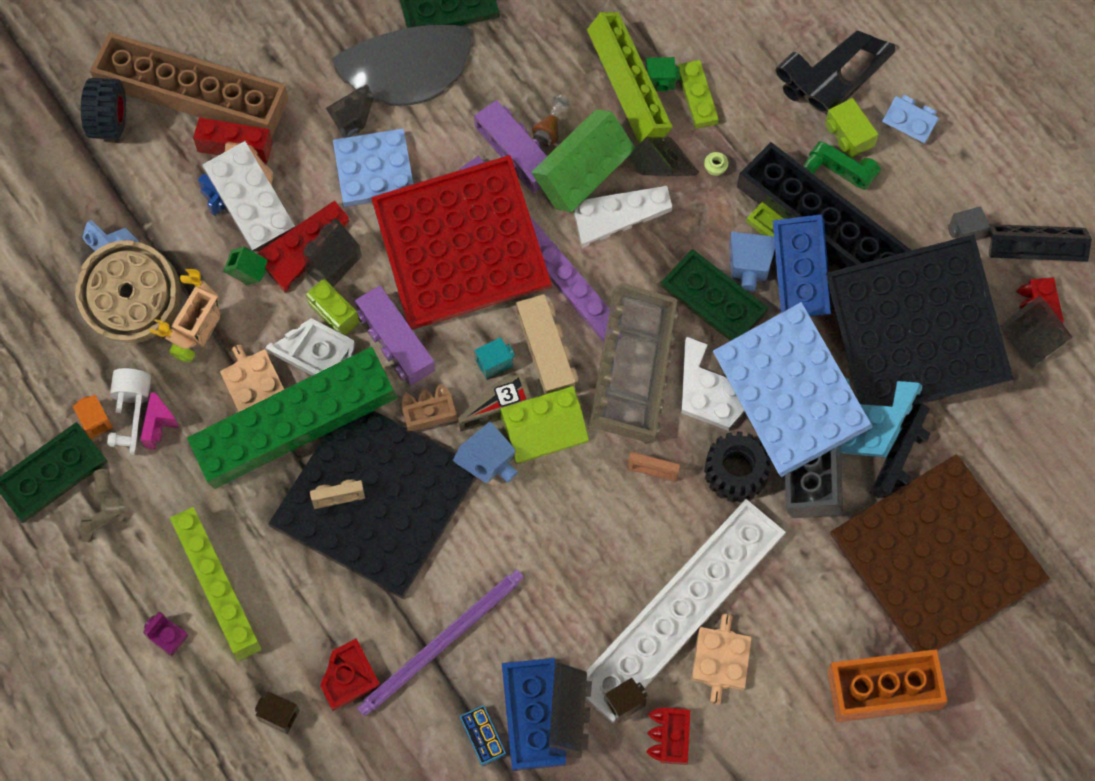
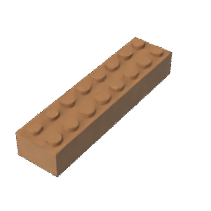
M111 32L108 33L90 69L92 78L120 79L125 95L201 118L266 128L270 130L271 138L289 101L286 85Z

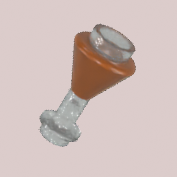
M559 94L553 97L552 103L554 107L550 115L532 127L533 139H536L540 145L550 146L551 143L553 144L558 141V118L562 110H568L570 107V101L566 96Z

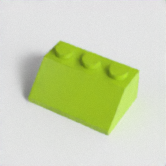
M573 386L500 408L501 421L507 439L515 449L514 459L516 464L589 442L582 410Z

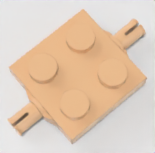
M237 345L238 350L236 347L232 348L237 361L220 371L238 412L284 390L265 349L252 356H246L242 345Z
M727 614L721 615L720 629L713 630L699 627L697 633L691 681L705 683L712 687L710 703L712 704L714 702L715 704H721L722 689L744 690L746 684L752 637L730 631L733 616H727Z

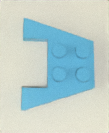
M845 378L850 386V380L848 378ZM897 381L892 407L860 404L873 428L841 444V453L887 457L901 430L900 426L906 414L909 415L916 395H919L922 390V385L914 382Z

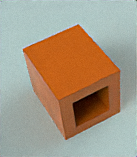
M96 395L83 397L77 404L72 406L90 439L113 428Z

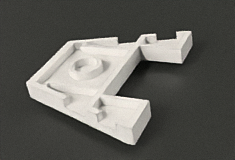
M686 337L681 413L729 431L742 417L745 410L726 377L699 367L708 345Z

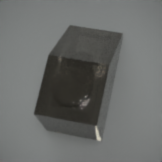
M367 84L326 107L331 120L343 138L356 136L360 130L365 128L374 99Z

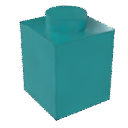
M501 337L474 350L475 361L486 380L513 367L514 351L509 343L505 345Z

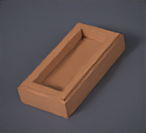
M630 452L627 469L675 482L678 479L680 464Z

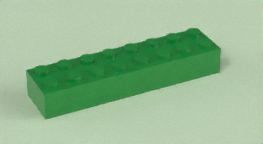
M371 346L187 437L207 483L216 489L398 399L377 354Z

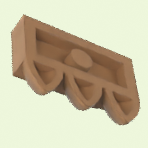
M441 384L436 389L435 398L426 389L421 390L418 402L409 393H405L402 398V411L408 431H415L457 420L451 394Z

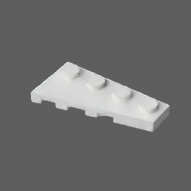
M667 186L585 199L573 210L581 248L589 246L591 242L598 239L600 241L620 230H628L632 228V225L639 222L645 223L672 211V204Z

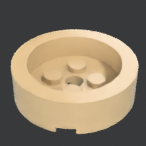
M130 240L115 241L97 249L83 263L78 282L75 286L76 302L84 320L98 333L122 343L144 342L158 336L149 331V328L156 331L159 328L158 322H155L154 319L170 325L177 315L181 302V284L178 274L169 260L154 248ZM125 284H130L133 287L130 297H122L120 294L121 287Z

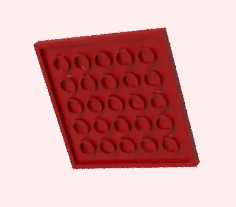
M511 155L371 197L406 321L412 330L552 288Z

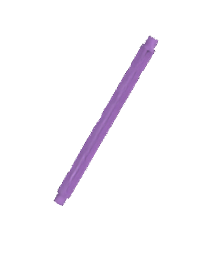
M515 570L510 576H505L501 582L366 697L364 702L357 707L358 711L364 717L372 710L375 711L377 707L492 607L518 587L517 584L524 579L523 575L518 570Z

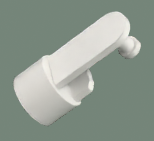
M120 368L114 370L112 375L110 396L117 400L116 413H121L123 402L135 403L131 437L116 435V433L111 432L108 434L107 444L111 447H114V445L129 447V455H134L141 403L149 400L151 375L143 370Z

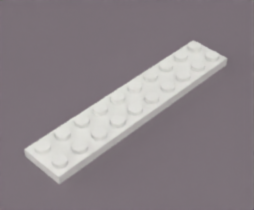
M745 499L573 685V689L613 724L616 718L604 701L605 693L631 677L636 684L640 682L646 688L698 631L699 627L711 617L783 538L786 532Z

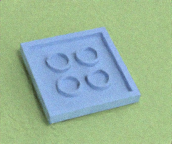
M404 129L333 140L344 207L372 203L371 197L413 184Z

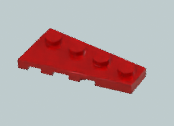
M334 200L256 254L268 260L265 266L266 271L283 292L286 293L290 288V284L305 272L308 264L315 260L327 243L330 244L350 222L349 217Z

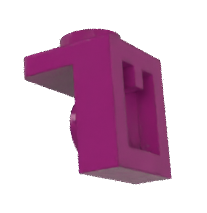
M161 612L147 620L144 626L145 630L143 631L149 641L171 657L188 637L185 631L169 621Z

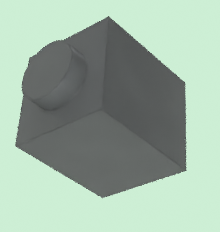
M981 206L954 213L948 225L950 236L955 239L975 234L976 240L984 239L990 228Z

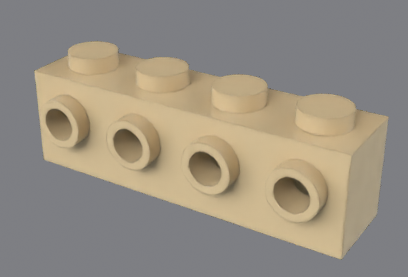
M545 294L516 302V313L544 395L571 386L575 390V382H578V376L575 368H570L568 360H571L567 345L563 346L560 338H563L560 324H555L554 322L555 310L552 302H547Z

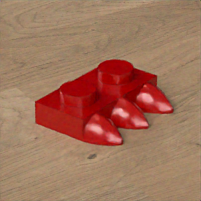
M1054 277L1030 279L1028 283L1023 284L1016 290V293L1019 295L1030 297V299L1023 301L1019 308L1026 312L1034 313L1027 316L1022 321L1023 324L1032 328L1062 326L1064 319Z
M658 708L648 714L653 721L662 724V726L654 727L647 732L653 740L661 742V744L654 745L646 750L650 757L665 764H688L690 709Z

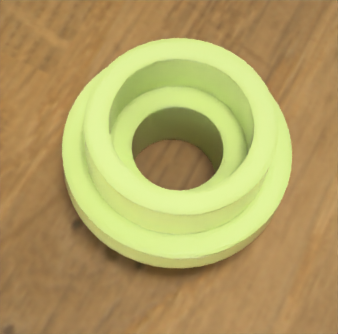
M710 153L704 161L705 169L709 174L719 176L727 170L728 159L722 153ZM713 161H718L720 164L716 165Z

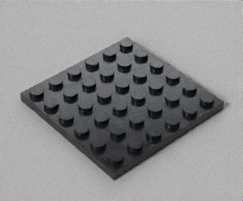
M975 234L826 273L859 404L892 407L897 381L914 382L922 385V390L919 395H916L912 406L1014 381Z
M372 411L325 434L268 524L273 529L403 599L477 477L453 461L455 453L413 431H408L406 427L376 411ZM346 480H361L365 499L314 509L310 491L315 490L318 486L341 485Z

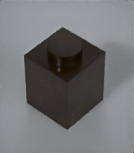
M631 677L605 693L604 701L619 723L645 707L647 701L645 697L648 694L644 686L640 682L636 684Z
M269 691L265 698L261 697L255 707L256 717L259 722L287 735L300 711L297 704Z

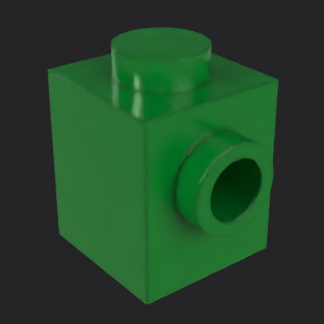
M675 57L646 58L645 69L655 90L660 92L675 90L676 81H680V67L675 66Z
M246 247L232 249L223 272L246 285L257 283L265 275V266L268 260Z

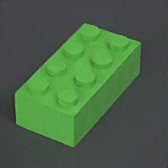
M596 109L531 173L555 209L572 212L636 148L613 112Z

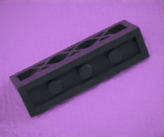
M989 224L988 233L991 238L989 247L990 258L1089 261L1092 238L1086 228Z

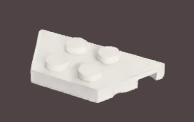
M312 318L301 324L298 329H293L284 334L285 337L266 346L268 353L312 376L353 356L355 350L354 340Z

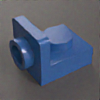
M203 173L198 179L201 188L200 192L209 200L207 205L210 213L216 216L226 206L209 177Z

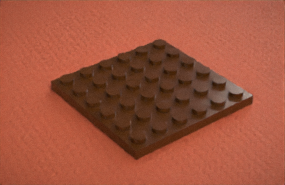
M957 454L830 532L834 541L913 652L936 649L938 652L1050 579Z

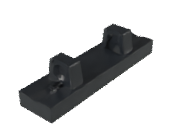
M923 403L913 406L909 415L906 414L900 427L901 430L870 494L877 498L890 495L894 485L899 487L907 485L911 478L910 475L902 470L914 442L918 444L927 442L930 433L922 427L930 409Z

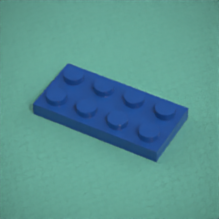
M813 215L773 220L781 313L802 302L809 316L832 314L830 288L826 273L829 272L824 216Z
M555 658L502 663L512 771L566 766Z

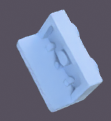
M904 94L902 98L895 96L882 122L926 143L936 123L940 120V118L935 116L937 111L925 105L923 109L915 106L916 100Z

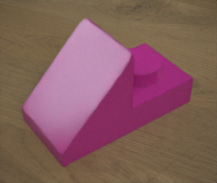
M151 392L141 441L146 449L155 450L157 441L160 442L162 438V426L180 427L158 395Z

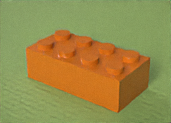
M937 649L831 662L827 669L836 723L941 710L948 702Z

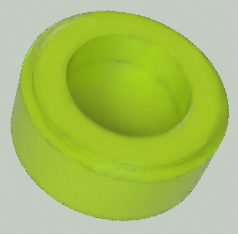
M172 344L169 350L171 356L187 363L192 362L196 354L189 348L183 349L175 344Z

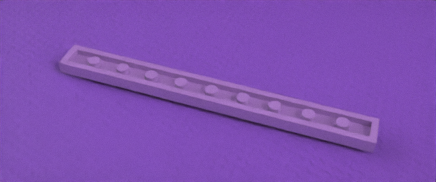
M477 156L459 168V170L485 162ZM531 217L550 280L604 342L610 308ZM619 334L618 340L621 339L624 335Z

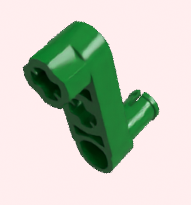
M819 141L809 153L810 157L803 164V167L812 174L823 165L863 190L870 186L881 171L880 166L875 160L864 158L858 163L822 141Z

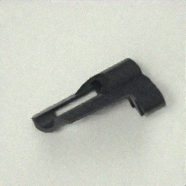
M856 30L813 67L800 54L792 52L776 67L775 71L777 76L785 82L782 89L790 100L798 101L800 98H804L812 107L825 113L827 116L829 109L847 101L895 53V44ZM860 49L878 55L853 81H848L842 76L841 68Z

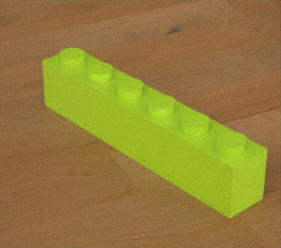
M600 12L588 27V34L639 145L659 144L673 126L620 13Z
M194 507L170 517L237 661L261 651L262 649Z

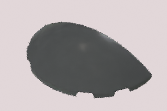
M427 25L401 29L358 43L339 53L332 60L343 82H348L355 88L356 93L370 101L372 99L385 101L390 106L419 104L439 96L444 92L446 86L453 80L457 81L465 69L467 56L470 54L469 27L457 25Z

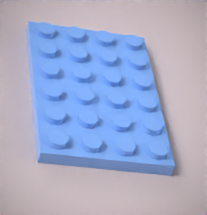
M802 302L713 350L780 477L873 428Z

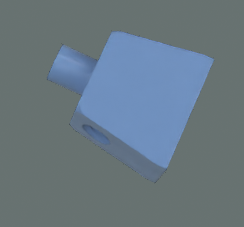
M731 232L729 240L731 276L734 279H742L741 287L746 291H755L757 281L765 282L767 280L775 252L774 236Z
M490 421L459 447L453 459L456 464L483 482H490L495 476L499 475L507 483H510L518 474V471L509 464L515 454V449Z

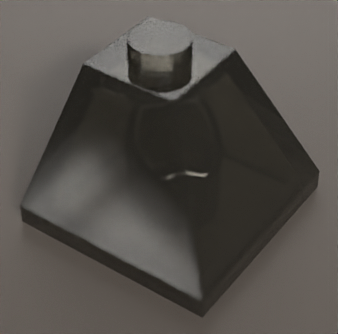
M645 137L628 157L633 164L634 170L641 175L696 176L699 173L671 137Z

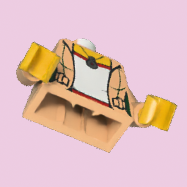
M185 269L189 276L181 275V282L194 284L195 288L172 324V329H170L168 323L154 319L155 322H158L159 328L157 331L149 328V331L161 337L166 336L168 341L178 347L188 349L196 344L202 347L205 345L219 322L220 312L219 297L204 280L200 281V272L196 269Z

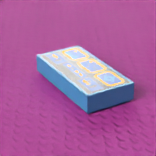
M484 705L459 716L481 767L506 756V752Z

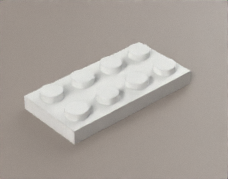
M245 141L202 164L207 176L252 251L295 226Z

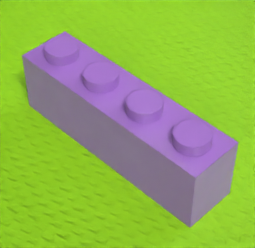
M497 100L475 114L474 122L478 132L501 158L511 155L517 176L533 194L541 189L531 173L547 157L542 151L540 143L536 139H531L524 125L521 122L517 123L513 119L508 107L502 106Z
M380 285L355 300L360 323L363 324L365 322L369 327L367 331L375 343L379 341L383 347L381 348L382 354L388 362L393 361L396 366L394 370L401 381L405 379L409 386L435 371L434 360Z

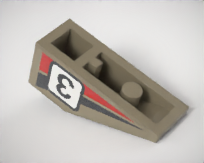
M507 375L492 386L458 418L460 432L487 424L489 421L500 420V408L532 399L524 375Z

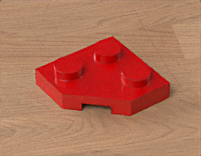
M357 638L332 650L325 676H323L320 684L332 711L380 686Z

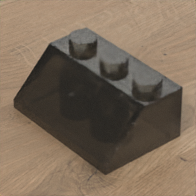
M555 663L549 756L582 758V750H588L589 734H583L584 723H589L590 707H585L586 697H591L592 681L587 680L586 671L562 663Z

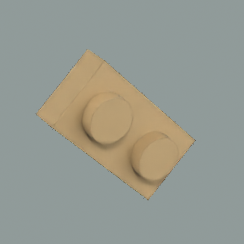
M346 480L341 485L336 486L321 485L315 490L310 491L314 509L365 499L361 480Z

